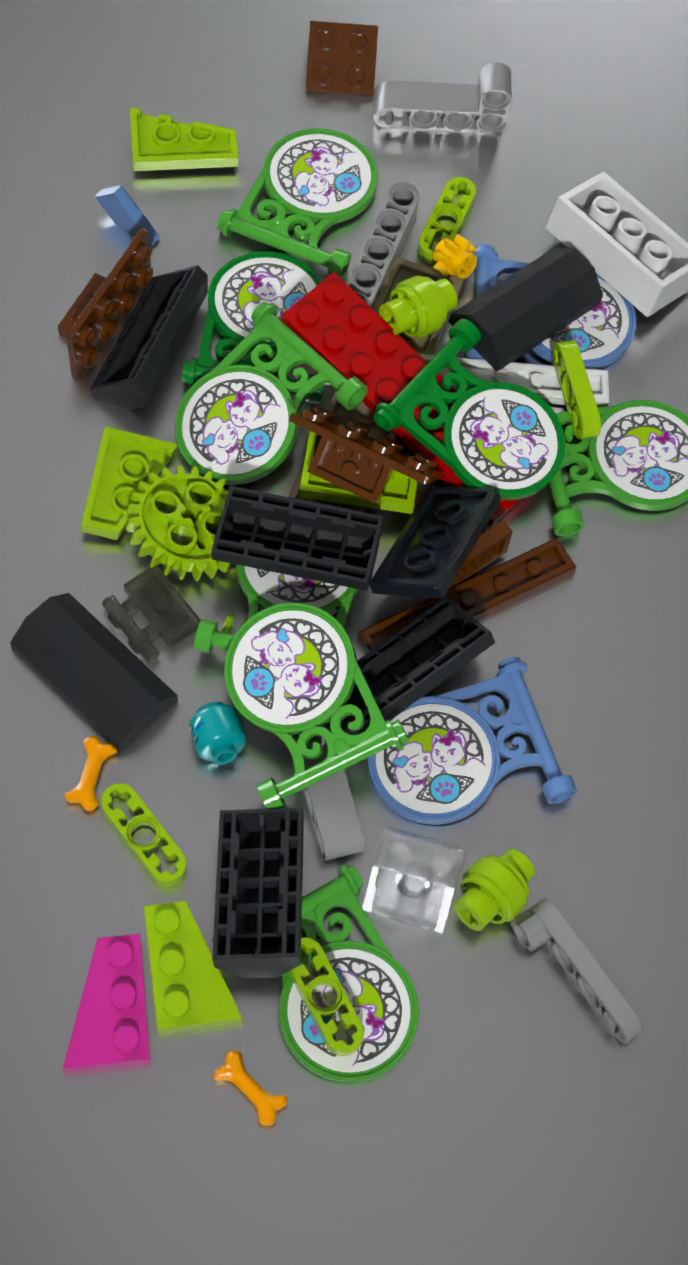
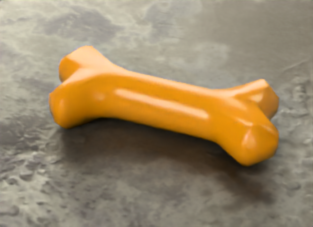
M95 735L86 738L83 743L87 751V761L79 785L64 794L68 803H80L84 810L88 812L95 810L99 805L95 795V786L102 764L108 757L117 754V748L114 744H103Z
M229 1051L226 1054L225 1065L215 1070V1081L234 1083L256 1106L261 1125L272 1126L276 1122V1112L286 1107L288 1098L286 1095L276 1096L267 1093L245 1070L241 1052Z

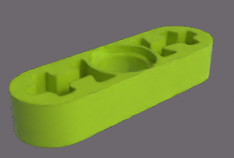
M455 177L446 183L419 237L417 254L419 259L425 264L434 266L437 263L433 259L434 250L428 249L433 246L436 236L441 238L440 241L445 238H450L454 241L455 236L460 234L475 201L476 186L471 180L465 177ZM459 192L464 193L458 202V206L453 204L454 196H457ZM441 216H451L456 220V224L443 226L437 219Z
M575 340L556 342L553 345V363L574 433L578 439L598 437L601 431L600 414L579 346Z
M123 783L109 786L101 797L102 811L107 821L157 885L170 888L180 884L187 873V863L183 852L131 786ZM118 797L121 801L128 798V811L133 816L128 823L126 815L120 808L112 810L113 798ZM145 825L153 828L156 836L151 843L140 845L132 839V834L137 827ZM160 847L161 854L167 862L177 861L175 864L176 872L172 875L167 870L162 873L159 872L161 870V863L155 852Z
M303 937L301 938V949H303L305 954L313 952L315 955L311 961L314 973L317 975L321 970H324L326 975L315 977L308 985H305L302 980L309 979L310 974L304 964L288 971L327 1048L335 1055L349 1056L359 1049L364 1039L363 1025L321 945L314 939ZM320 985L331 987L336 993L335 1004L329 1008L317 1006L312 1000V992L316 987ZM340 1008H344L346 1013L340 1014L338 1019L345 1030L352 1028L355 1031L350 1039L351 1045H346L343 1040L336 1042L333 1037L338 1030L333 1018L327 1024L324 1023L322 1018L331 1017Z

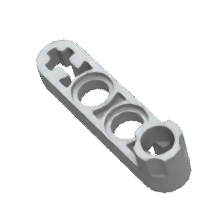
M544 898L510 921L515 936L523 947H526L530 952L544 943L548 946L612 1034L621 1043L626 1044L643 1032V1025L636 1012L553 902Z

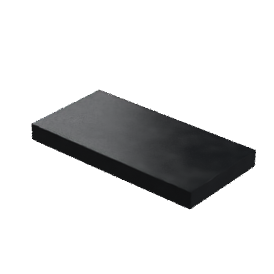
M430 486L369 582L372 593L443 599L502 500L499 489Z

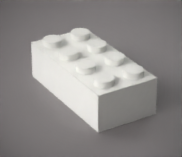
M604 171L558 197L545 228L567 248H575L595 268L596 273L647 318L688 292V243Z

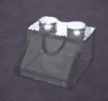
M388 826L383 829L362 910L443 933L468 848Z

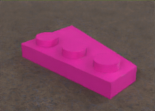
M140 934L97 938L63 1065L64 1072L150 1063Z

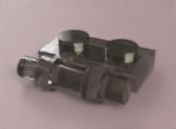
M157 566L148 568L123 585L124 592L129 597L120 604L114 595L108 596L102 602V606L109 613L108 620L115 628H121L129 638L128 645L136 654L141 653L148 663L153 662L160 655V652L153 645L155 640L161 637L168 647L171 648L197 631L201 621ZM138 612H141L150 623L143 629H140L132 619Z

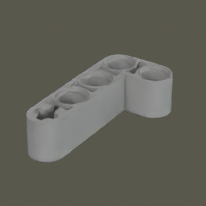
M503 63L487 64L480 71L478 85L408 81L381 82L374 90V121L381 127L392 129L474 133L500 132L507 126L511 108V69Z

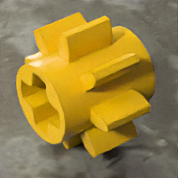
M459 234L455 236L454 241L450 238H445L434 249L433 259L437 263L433 268L445 277L452 275L465 279L476 268L477 257L474 253L477 248Z

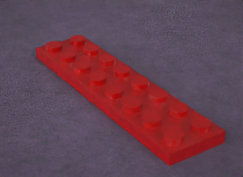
M335 272L281 316L282 322L345 378L357 377L368 387V392L362 402L374 414L376 413L375 408L379 403L390 404L428 364L399 334L395 335L392 331L394 329ZM438 374L436 376L437 384L445 390L441 384L443 377ZM453 387L450 390H445L449 393L457 392ZM452 403V404H447V406H448V411H450V409H451V407H452V405H453L454 403ZM426 405L417 407L413 411L414 419L424 430L442 444L443 426L436 430L424 428L420 424L418 416ZM431 407V412L428 415L429 418L435 419L438 417V413L433 407ZM399 426L397 429H391L415 454H423L437 461L436 468L444 471L441 480L448 486L468 487L445 462L403 427ZM521 499L501 500L487 525L492 527Z

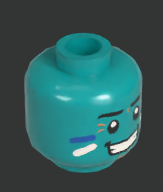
M222 702L204 704L198 708L196 714L190 720L189 731L198 756L206 761H212L217 764L229 763L245 747L247 738L237 710L229 705H225Z

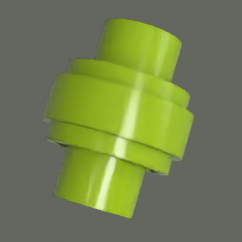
M414 276L396 285L395 289L391 292L390 301L380 306L379 316L394 329L392 331L395 335L403 332L409 337L423 338L440 330L447 319V312L454 310L458 305L457 294L453 285L447 279L442 278L434 282L428 277Z
M512 848L508 849L501 857L488 855L477 859L464 872L463 880L460 884L463 895L454 903V910L459 919L475 931H481L489 922L503 924L504 922L512 921L527 905V898L529 897L527 883L536 873L532 862L523 853Z

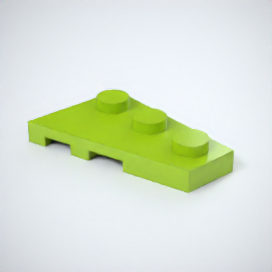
M130 107L134 171L238 167L236 130L198 121L191 124L173 121V116L160 113L159 117L142 114V109Z
M104 426L80 532L118 540L129 520L125 515L132 493L137 491L140 481L147 483L150 473L153 472L160 477L163 468L167 466L175 454L178 444Z
M310 431L299 497L413 514L418 481L395 470L378 504L307 472L322 436Z
M180 901L144 906L158 1034L242 1023L243 1018L220 970L214 967L212 954L187 902Z

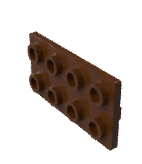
M143 228L139 230L106 278L94 273L58 324L59 334L67 339L71 375L79 378L85 368L89 369L93 366L100 346L104 341H109L113 337L120 317L130 312L134 305L136 294L141 287L146 288L152 279L153 268H151L150 259L152 247L149 244L148 230Z
M315 406L314 410L305 408L303 411L293 412L290 415V422L322 436L307 472L375 504L380 503L394 470L425 485L441 479L444 471L436 468L438 462L419 453L415 457L402 452L403 445L384 437L381 441L368 436L369 430L353 422H348L346 426L334 420L336 415L333 412L322 407Z

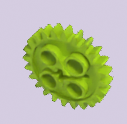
M178 465L175 474H172L167 467H164L160 477L152 472L147 483L140 481L137 491L131 495L125 515L129 519L126 531L133 533L130 544H142L138 556L145 557L151 555L153 558L150 567L153 568L162 563L165 565L164 575L166 576L172 569L178 570L179 580L184 579L186 572H191L195 581H199L203 571L211 579L215 577L218 569L226 573L231 563L212 560L211 551L216 535L209 532L217 533L228 495V491L223 489L226 479L223 478L215 483L211 481L212 471H208L202 477L199 476L197 466L193 467L190 474H186L182 465ZM174 541L181 542L184 546L178 545Z

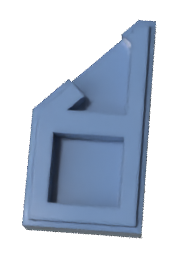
M123 186L104 188L95 196L113 222L133 236H136L141 228L148 230L150 246H153L160 238L159 234Z

